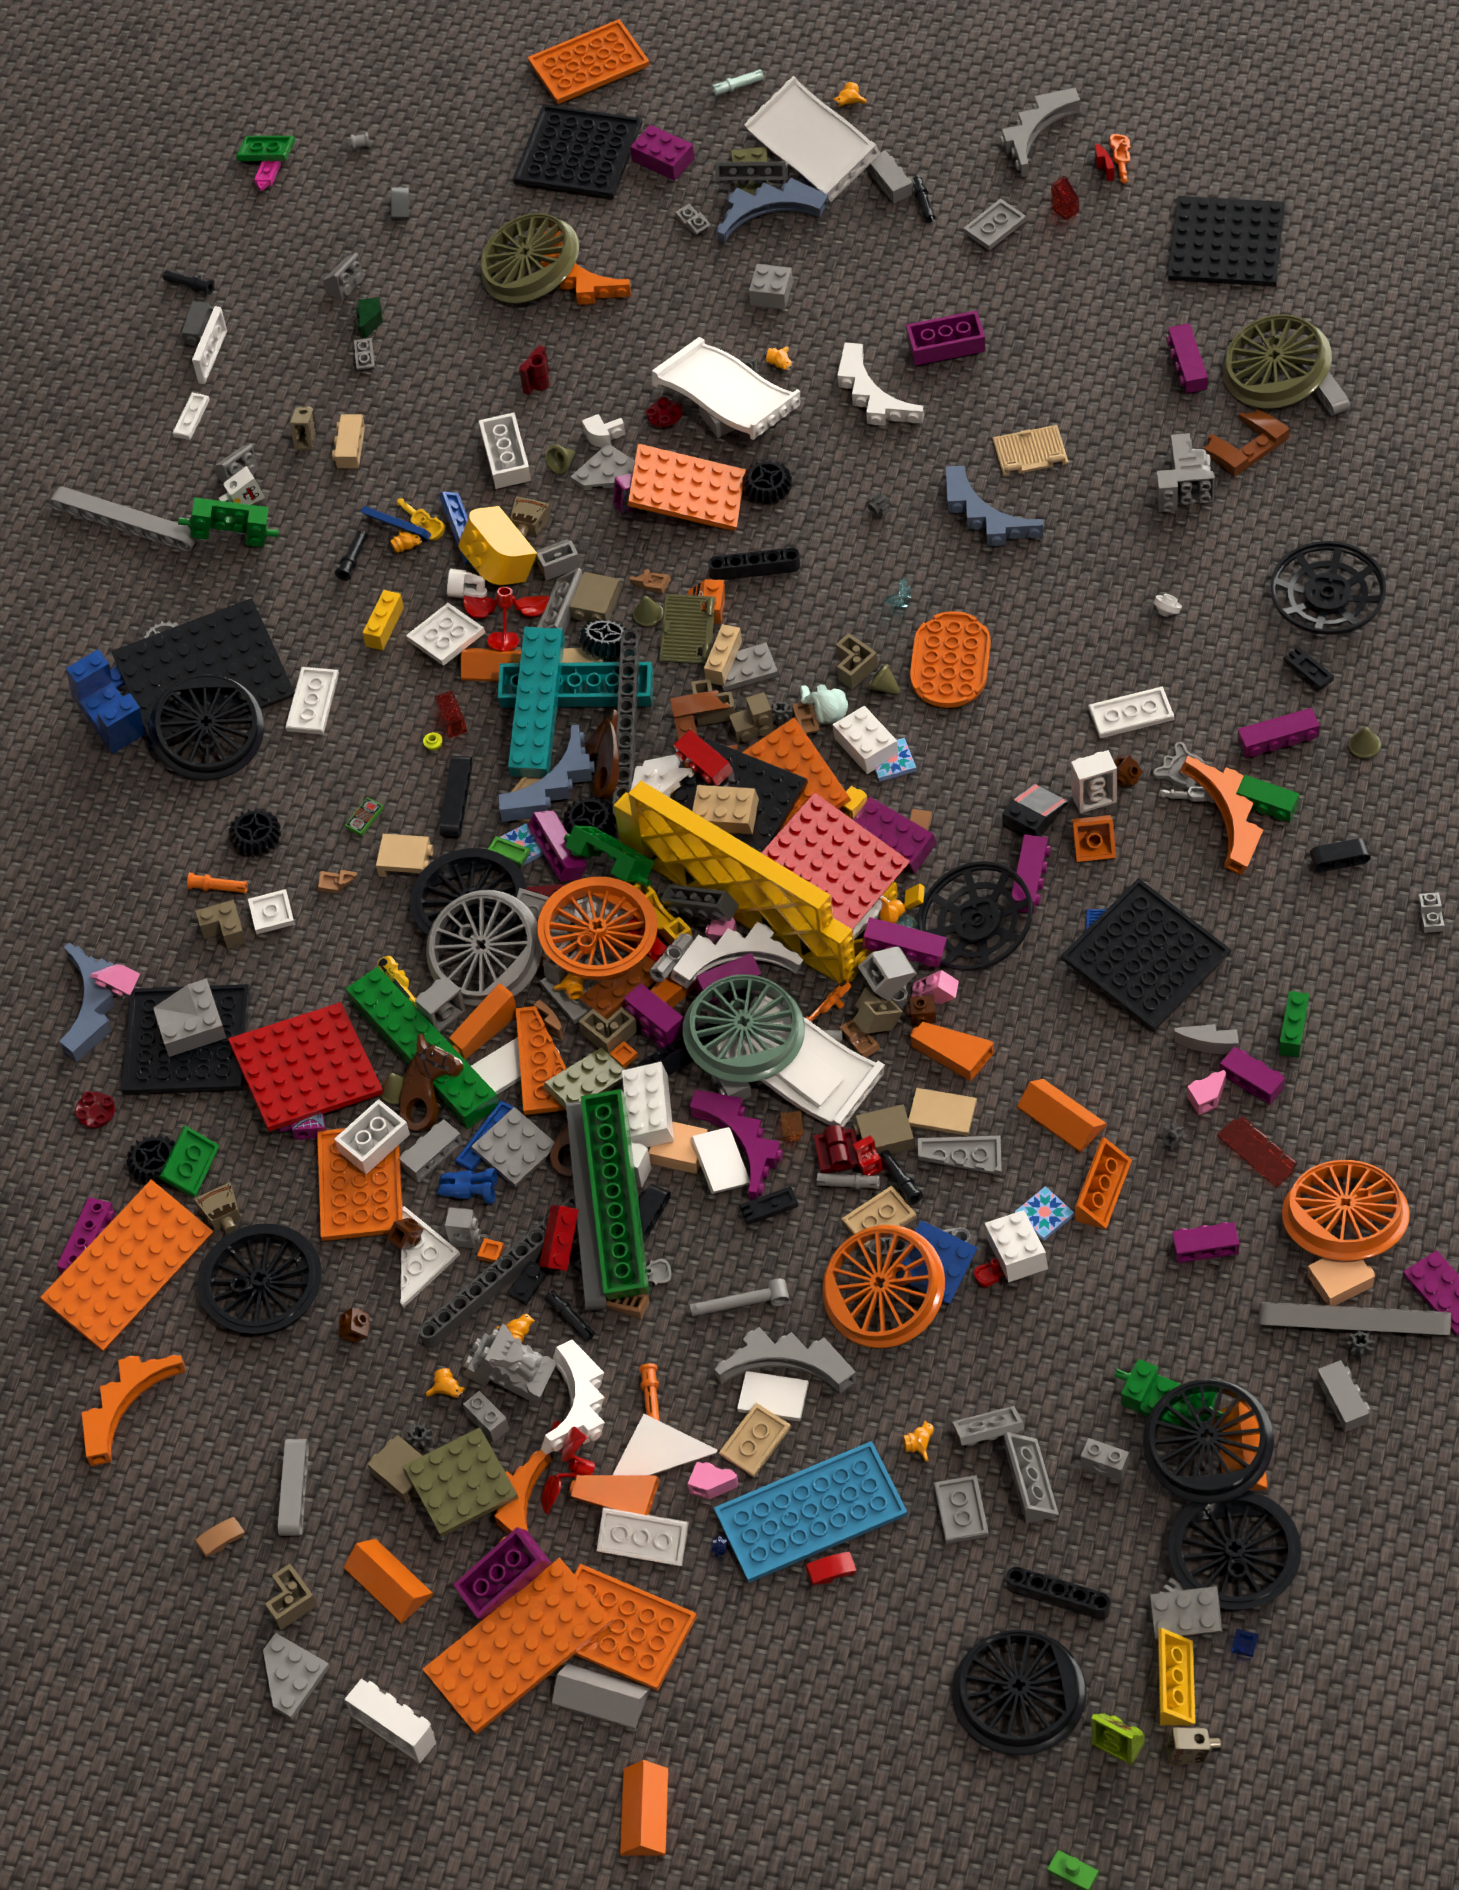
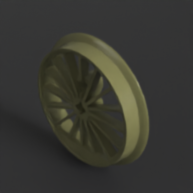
M544 213L523 215L506 223L494 233L482 253L481 276L486 291L495 299L508 303L527 302L547 294L568 276L576 263L579 253V240L576 232L568 223ZM528 230V234L523 235V232ZM558 231H560V232L562 233V234H560V235H558V236H556V237H554V238H551V237L554 236ZM519 235L520 237L515 241L513 238ZM510 241L517 248L509 247L505 244ZM564 241L563 246L551 247ZM500 250L505 251V252H509V253L498 254V253L500 252ZM561 253L558 259L544 256ZM538 260L551 264L543 268L538 263ZM536 265L540 270L533 273L532 267ZM526 267H527V268H528V271H529V275L524 277V275H525V270H526ZM502 269L494 277H492V273ZM519 272L517 280H516V281H513V279L515 278V276H516L517 273ZM508 274L504 282L499 284L498 282Z
M1284 314L1267 316L1244 327L1232 340L1223 364L1224 382L1230 393L1247 405L1258 408L1288 406L1310 395L1324 381L1331 366V347L1326 336L1317 327L1300 317ZM1284 329L1281 337L1276 336L1275 330ZM1289 330H1296L1295 333L1285 342ZM1272 331V336L1266 340L1263 333ZM1302 333L1309 335L1301 339L1300 341L1294 343L1302 335ZM1260 336L1267 349L1252 341V339ZM1312 341H1315L1318 345L1315 347L1299 349ZM1246 344H1248L1253 348L1257 349L1258 351L1246 350L1243 348ZM1318 353L1316 360L1298 357ZM1238 355L1254 357L1236 361ZM1291 363L1309 365L1313 367L1307 373ZM1252 365L1234 374V368ZM1284 367L1291 369L1301 375V377L1291 379ZM1273 370L1275 382L1267 383ZM1281 370L1287 380L1278 382V371ZM1257 371L1245 384L1239 381V379ZM1265 373L1261 384L1253 385Z

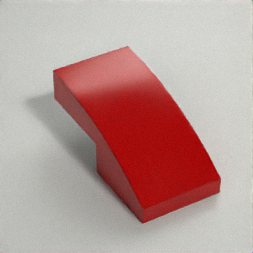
M1095 144L1097 169L1105 168L1107 181H1113V162L1106 150L1099 144Z
M871 1135L853 1144L854 1153L862 1175L873 1176L883 1171L881 1158L877 1154L875 1140Z
M850 1552L821 1558L805 1566L812 1585L831 1583L834 1578L854 1575L857 1571Z

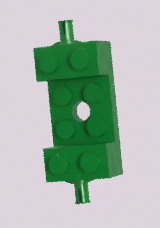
M194 497L190 519L179 517L178 525L189 526L191 530L190 538L209 540L210 529L247 533L246 545L264 547L267 536L278 538L279 530L268 529V507Z
M574 825L571 834L567 833L564 836V841H567L565 847L572 850L571 854L577 857L586 856L592 858V856H601V853L604 851L608 853L607 857L616 860L611 874L617 876L616 879L633 884L640 883L647 888L650 886L651 880L647 878L655 862L596 827Z
M1138 1359L1130 1373L1117 1369L1114 1377L1126 1381L1121 1392V1405L1146 1416H1149L1156 1403L1165 1394L1182 1385L1158 1375V1366ZM1204 1392L1205 1406L1212 1410L1217 1400V1392ZM1201 1393L1187 1396L1195 1412L1202 1407ZM1181 1399L1172 1406L1197 1426L1196 1420L1184 1399ZM1218 1410L1216 1419H1219L1224 1412ZM1167 1411L1161 1422L1194 1430L1170 1411ZM1203 1414L1200 1420L1208 1422L1211 1416Z

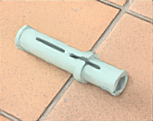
M761 69L755 72L733 79L728 78L724 82L712 85V90L715 96L728 91L733 92L734 89L764 80Z

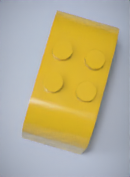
M499 506L472 510L458 543L461 552L481 577L497 585L526 582L537 552Z

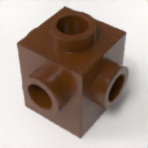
M1130 755L1117 757L1114 761L1117 768V784L1121 787L1134 786L1139 781L1143 770Z
M934 995L910 997V1005H907L906 1008L907 1018L911 1017L912 1025H920L922 1022L936 1023Z
M412 1218L394 1221L387 1239L401 1250L415 1247L419 1244L424 1229Z
M351 1308L342 1313L339 1318V1337L355 1344L368 1337L370 1314L361 1311L359 1308Z

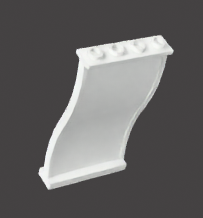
M795 76L786 81L784 86L774 93L772 98L762 105L744 124L749 134L753 135L782 161H788V165L810 182L818 191L827 194L830 203L880 154L875 143L867 139L847 120L815 97Z
M700 337L652 370V385L658 388L663 385L682 393L716 419L734 429L750 434V439L752 440L763 434L771 426H774L776 422L786 417L787 414L800 405V390L797 389L794 392H790L773 385L732 355L718 348L706 345L705 340Z
M757 996L751 1002L750 1009L757 1000ZM765 996L756 1011L773 1001V999ZM780 1003L762 1016L785 1011L786 1009ZM790 1016L764 1022L792 1025ZM803 1017L805 1035L802 1045L845 1077L842 1083L822 1106L818 1108L776 1075L760 1081L814 1118L830 1126L840 1125L844 1127L884 1075L885 1064L880 1061L873 1062L850 1050ZM763 1029L785 1041L788 1040L791 1033ZM732 1035L718 1044L716 1048L717 1057L720 1055V1053L722 1052V1050L724 1049ZM758 1035L760 1039L769 1047V1049L780 1046L779 1044L763 1036ZM750 1036L754 1053L764 1051ZM737 1037L723 1059L737 1057L739 1037ZM743 1038L740 1056L751 1054L746 1038Z

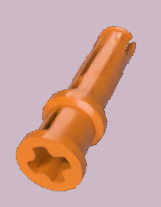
M190 872L187 878L188 890L196 888L208 892L213 889L246 894L248 888L245 887L248 886L247 881L212 878L209 874L200 876Z
M652 1363L643 1364L639 1367V1373L642 1376L640 1387L644 1391L646 1415L660 1421L657 1399L659 1382L656 1378L658 1367Z

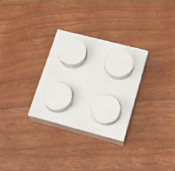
M286 889L248 899L256 934L295 925Z

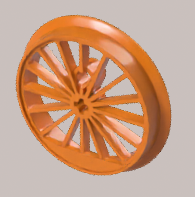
M588 877L568 883L553 893L540 912L537 928L543 950L564 971L583 979L605 980L623 975L640 963L654 944L658 923L653 905L633 885L610 877ZM591 896L603 901L600 918H596ZM588 897L592 920L575 900ZM571 903L586 922L562 909ZM607 903L615 906L604 920ZM620 909L626 912L625 914L612 920ZM557 915H560L578 926L555 923L553 921ZM631 917H634L640 921L619 925L620 923L626 921ZM645 928L644 936L621 933L623 931ZM551 929L575 932L551 937L550 935ZM618 939L640 942V944L634 949ZM577 940L560 951L555 946L556 943ZM597 943H599L604 965H592ZM610 943L630 954L622 959ZM603 944L616 958L617 962L607 964ZM578 948L579 952L573 960L565 956ZM584 954H590L588 965L578 962Z
M1335 1160L1314 1166L1297 1179L1283 1202L1282 1219L1290 1237L1305 1250L1328 1259L1352 1261L1376 1256L1395 1245L1407 1229L1409 1206L1396 1182L1383 1170L1365 1162ZM1347 1177L1345 1195L1337 1178ZM1350 1178L1360 1179L1349 1195ZM1332 1179L1337 1193L1324 1181ZM1366 1181L1373 1183L1368 1188H1362ZM1317 1184V1185H1318L1321 1189H1323L1326 1193L1321 1192V1191L1316 1190V1189L1311 1188V1187H1312L1313 1185ZM1380 1188L1385 1191L1384 1193L1371 1195ZM1303 1193H1305V1194H1308V1195L1313 1196V1197L1318 1198V1199H1309V1198H1300V1197L1302 1196ZM1392 1199L1394 1205L1378 1204L1376 1202ZM1300 1206L1317 1207V1208H1312V1209H1308V1210H1303ZM1373 1211L1390 1212L1395 1214L1394 1217L1390 1219ZM1322 1215L1315 1220L1311 1218L1313 1216ZM1332 1218V1220L1325 1229L1322 1226H1320L1321 1224ZM1366 1218L1372 1219L1387 1226L1384 1227L1382 1230H1379ZM1355 1219L1373 1235L1363 1238ZM1339 1220L1342 1221L1340 1239L1330 1233ZM1350 1221L1357 1239L1344 1240L1345 1222Z
M878 1225L866 1228L844 1241L835 1251L827 1265L822 1288L826 1312L837 1330L857 1344L872 1348H888L901 1345L922 1333L938 1313L945 1290L944 1269L934 1247L917 1232L897 1225ZM880 1238H893L882 1269ZM876 1239L877 1271L864 1246V1243ZM898 1239L910 1243L889 1268ZM857 1247H861L873 1274L849 1255ZM914 1247L922 1254V1258L907 1266L901 1264ZM848 1258L871 1278L841 1270L840 1267L845 1259ZM926 1262L928 1275L912 1277L910 1270ZM904 1270V1277L896 1279L897 1272ZM839 1273L867 1282L838 1286L836 1279ZM929 1280L926 1294L899 1287L907 1285L909 1282ZM881 1281H883V1287H882V1288H880V1286H881V1285H880V1282H881ZM865 1288L845 1300L840 1292L841 1290ZM892 1290H898L925 1299L919 1310L916 1311ZM888 1294L893 1295L914 1313V1316L906 1323L902 1324ZM866 1295L854 1311L850 1313L847 1304ZM884 1296L899 1324L897 1328L888 1331L885 1330ZM879 1297L881 1331H867ZM872 1298L863 1327L860 1329L854 1318Z

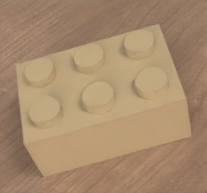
M697 785L692 811L727 833L753 835L759 798L754 788Z

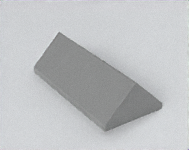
M579 567L556 579L549 596V602L540 617L537 627L562 628L565 634L571 619L569 606L582 577V570Z
M1006 1432L1004 1434L1005 1451L1026 1524L1058 1516L1059 1513L1038 1440Z
M566 1664L557 1674L552 1705L636 1729L650 1688Z

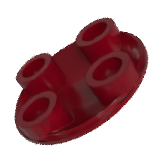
M660 397L658 402H655L646 410L647 420L657 427L671 426L677 423L683 414L682 406L675 401L669 400L667 397Z
M91 1091L85 1092L75 1107L76 1118L86 1127H102L114 1117L115 1103L113 1098L107 1094Z

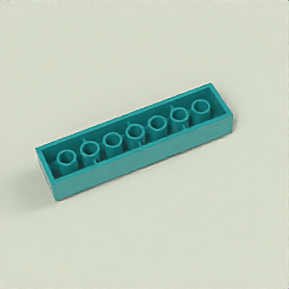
M524 627L508 763L511 776L543 778L550 773L565 644L562 628Z
M620 662L562 663L557 707H618ZM639 662L637 706H652L654 678L652 662ZM500 663L498 700L501 708H515L520 663ZM627 673L625 676H631L633 673ZM627 690L624 693H630L632 690Z

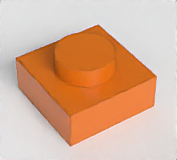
M625 1041L609 1053L624 1069L638 1058V1052Z
M484 1238L477 1255L478 1260L494 1263L501 1257L505 1247L504 1243Z

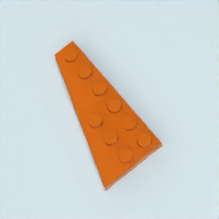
M536 1006L516 1008L524 1115L566 1110L543 1086L546 1081L567 1068Z

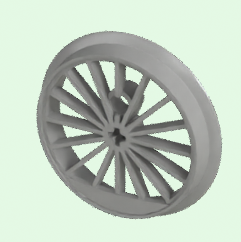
M474 891L455 899L440 912L428 935L426 957L434 981L440 980L445 975L441 967L470 954L448 976V979L452 981L473 959L463 986L460 988L464 1004L478 1006L499 983L516 996L530 983L541 961L542 946L538 937V922L535 916L519 899L500 891ZM484 902H493L496 905L484 932ZM476 903H480L479 931L467 907ZM501 904L512 909L490 933ZM465 909L470 924L462 925L453 916L460 910ZM515 914L519 915L523 924L495 936ZM450 919L460 927L459 935L444 930ZM473 929V935L470 938H465L466 931ZM522 929H526L527 941L494 943ZM443 933L460 939L467 944L439 945V941ZM481 944L485 945L486 948L484 950L481 949ZM526 946L518 957L493 948ZM467 949L446 960L439 961L438 950ZM492 952L509 957L515 961L507 968ZM488 956H491L505 970L498 979ZM484 957L494 979V982L485 990ZM479 960V991L466 990Z

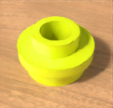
M435 732L427 734L423 739L424 746L430 751L438 750L443 742L441 735Z

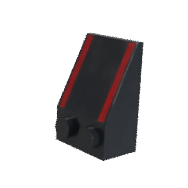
M1034 784L1014 798L1003 811V827L1022 837L1024 835L1041 837L1067 805L1068 801Z

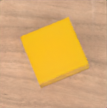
M919 883L905 891V908L912 909L923 903L925 886Z

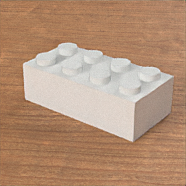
M515 413L479 420L495 489L531 481L529 465Z
M662 1062L622 1070L631 1142L635 1144L641 1143L645 1147L673 1142L674 1134L668 1074Z
M361 1679L345 1698L352 1718L419 1764L436 1744L431 1723L426 1718L415 1716L411 1708L396 1703V1699L392 1695L380 1692L378 1686L373 1682L369 1681L367 1683Z

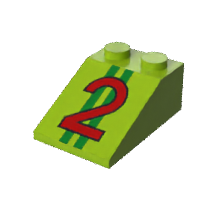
M1093 1714L1091 1718L1092 1745L1132 1765L1144 1745L1145 1735L1135 1726L1129 1727L1116 1716L1112 1715L1110 1717L1107 1714Z

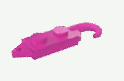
M262 161L254 179L255 185H258L260 191L273 185L281 166V161Z

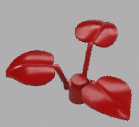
M501 587L497 590L495 601L488 597L477 598L464 595V608L470 616L475 618L487 617L489 612L493 613L497 604L503 609V633L494 632L490 634L487 638V643L490 648L496 651L506 652L514 650L519 644V637L516 633H506V610L510 609L512 604H514L516 610H521V613L525 616H539L544 613L550 597L530 596L516 601L515 596H512L511 588Z
M555 1420L548 1433L556 1429L561 1423ZM573 1426L570 1428L564 1438L563 1449L559 1450L562 1453V1461L567 1462L571 1458L569 1469L572 1470V1473H558L556 1476L550 1475L543 1486L541 1505L546 1514H549L560 1492V1478H577V1475H592L594 1472L595 1463L593 1461L574 1455L588 1438L578 1427Z

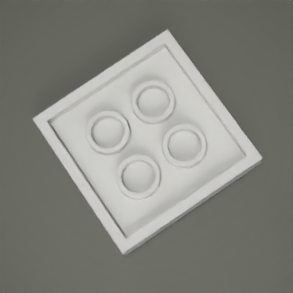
M447 603L407 634L406 637L409 642L444 666L481 637L485 630L477 622Z

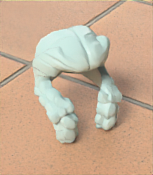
M806 685L800 687L801 703L807 705L815 703V714L818 723L833 724L844 718L848 709V701L843 691L840 689L827 690L825 685L817 686V692L810 693Z

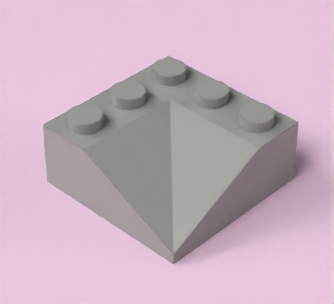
M207 978L186 985L154 1007L156 1019L169 1057L226 1038Z

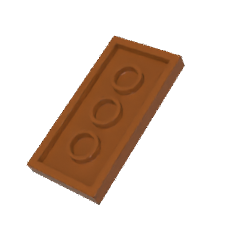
M646 955L638 965L627 973L615 978L600 980L579 997L580 1002L588 1009L596 1010L605 1019L610 1018L617 1010L625 1006L624 998L640 983L648 988L656 982L649 973L656 962Z

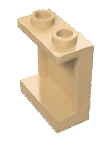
M383 834L376 863L378 876L386 877L388 871L420 874L430 864L429 856L432 857L433 845H430L429 837Z

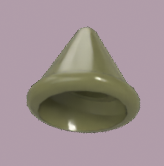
M557 444L550 445L545 452V460L550 470L556 474L566 473L575 455V451Z
M644 596L633 610V619L641 626L652 627L663 619L664 610L659 603L653 601L648 596Z
M887 663L879 669L867 687L868 690L895 695L900 693V688Z
M1364 727L1350 737L1348 747L1353 755L1366 759L1377 755L1381 749V741L1368 727Z
M391 1073L382 1082L383 1094L380 1096L385 1102L399 1104L405 1076Z

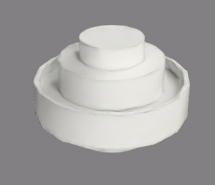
M1164 594L1163 596L1157 595L1155 597L1154 604L1159 610L1158 613L1165 617L1179 614L1182 608L1177 602L1178 599L1174 596Z

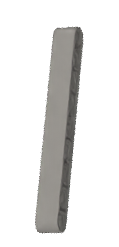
M58 487L49 501L50 505L58 511L183 551H191L198 540L190 538L191 530L188 526L178 525L176 522L66 487Z
M1259 1302L1258 1324L1450 1335L1451 1313Z

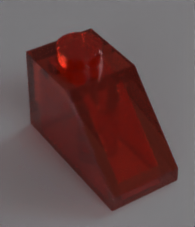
M1062 176L1051 185V204L1054 212L1068 220L1079 212V198L1067 177Z

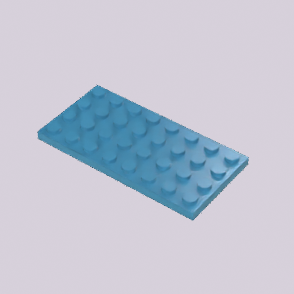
M872 1441L714 1507L716 1516L748 1583L908 1516L907 1510Z

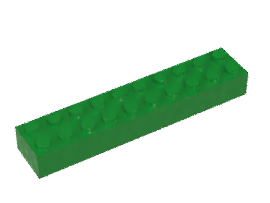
M378 966L346 988L350 1003L408 1065H410L417 1052L418 1034H424L427 1044L439 1047L462 1061L463 1069L458 1077L440 1076L436 1078L437 1080L433 1081L435 1095L467 1130L495 1109L499 1103L495 1091Z
M621 1089L581 1096L604 1295L608 1300L649 1294L626 1096Z

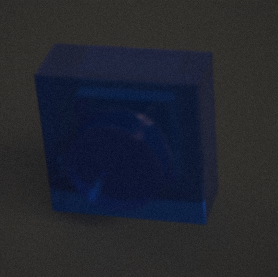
M1237 1629L1231 1652L1253 1658L1259 1634Z

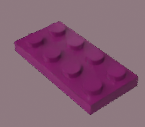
M1436 1250L1403 1271V1276L1433 1311L1451 1313V1332L1458 1336L1459 1274Z

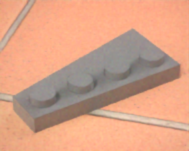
M1001 1137L918 1138V1160L1002 1175Z

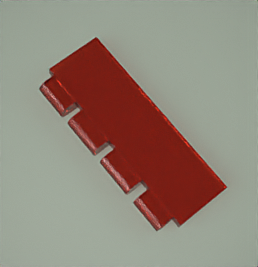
M1244 1116L1239 1118L1238 1121L1234 1119L1217 1136L1277 1188L1294 1173L1293 1168L1297 1165V1162L1287 1153L1280 1158L1284 1151L1272 1140L1267 1143L1269 1138L1258 1128L1253 1129L1254 1125Z

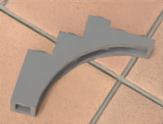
M1076 88L1035 96V103L1032 104L1033 110L1018 112L1019 120H1016L1017 126L1002 129V136L1000 137L1001 147H1005L1006 153H1011L1012 158H1016L1015 167L1017 171L1020 170L1022 177L1029 176L1027 156L1036 137L1055 121L1080 112V99Z
M760 1327L749 1331L743 1338L744 1348L736 1350L733 1356L721 1361L714 1369L716 1379L720 1384L746 1371L766 1367H786L810 1373L830 1384L840 1394L857 1382L856 1372L824 1337L819 1341H814L808 1349L792 1332L787 1336L780 1337L776 1344H774Z

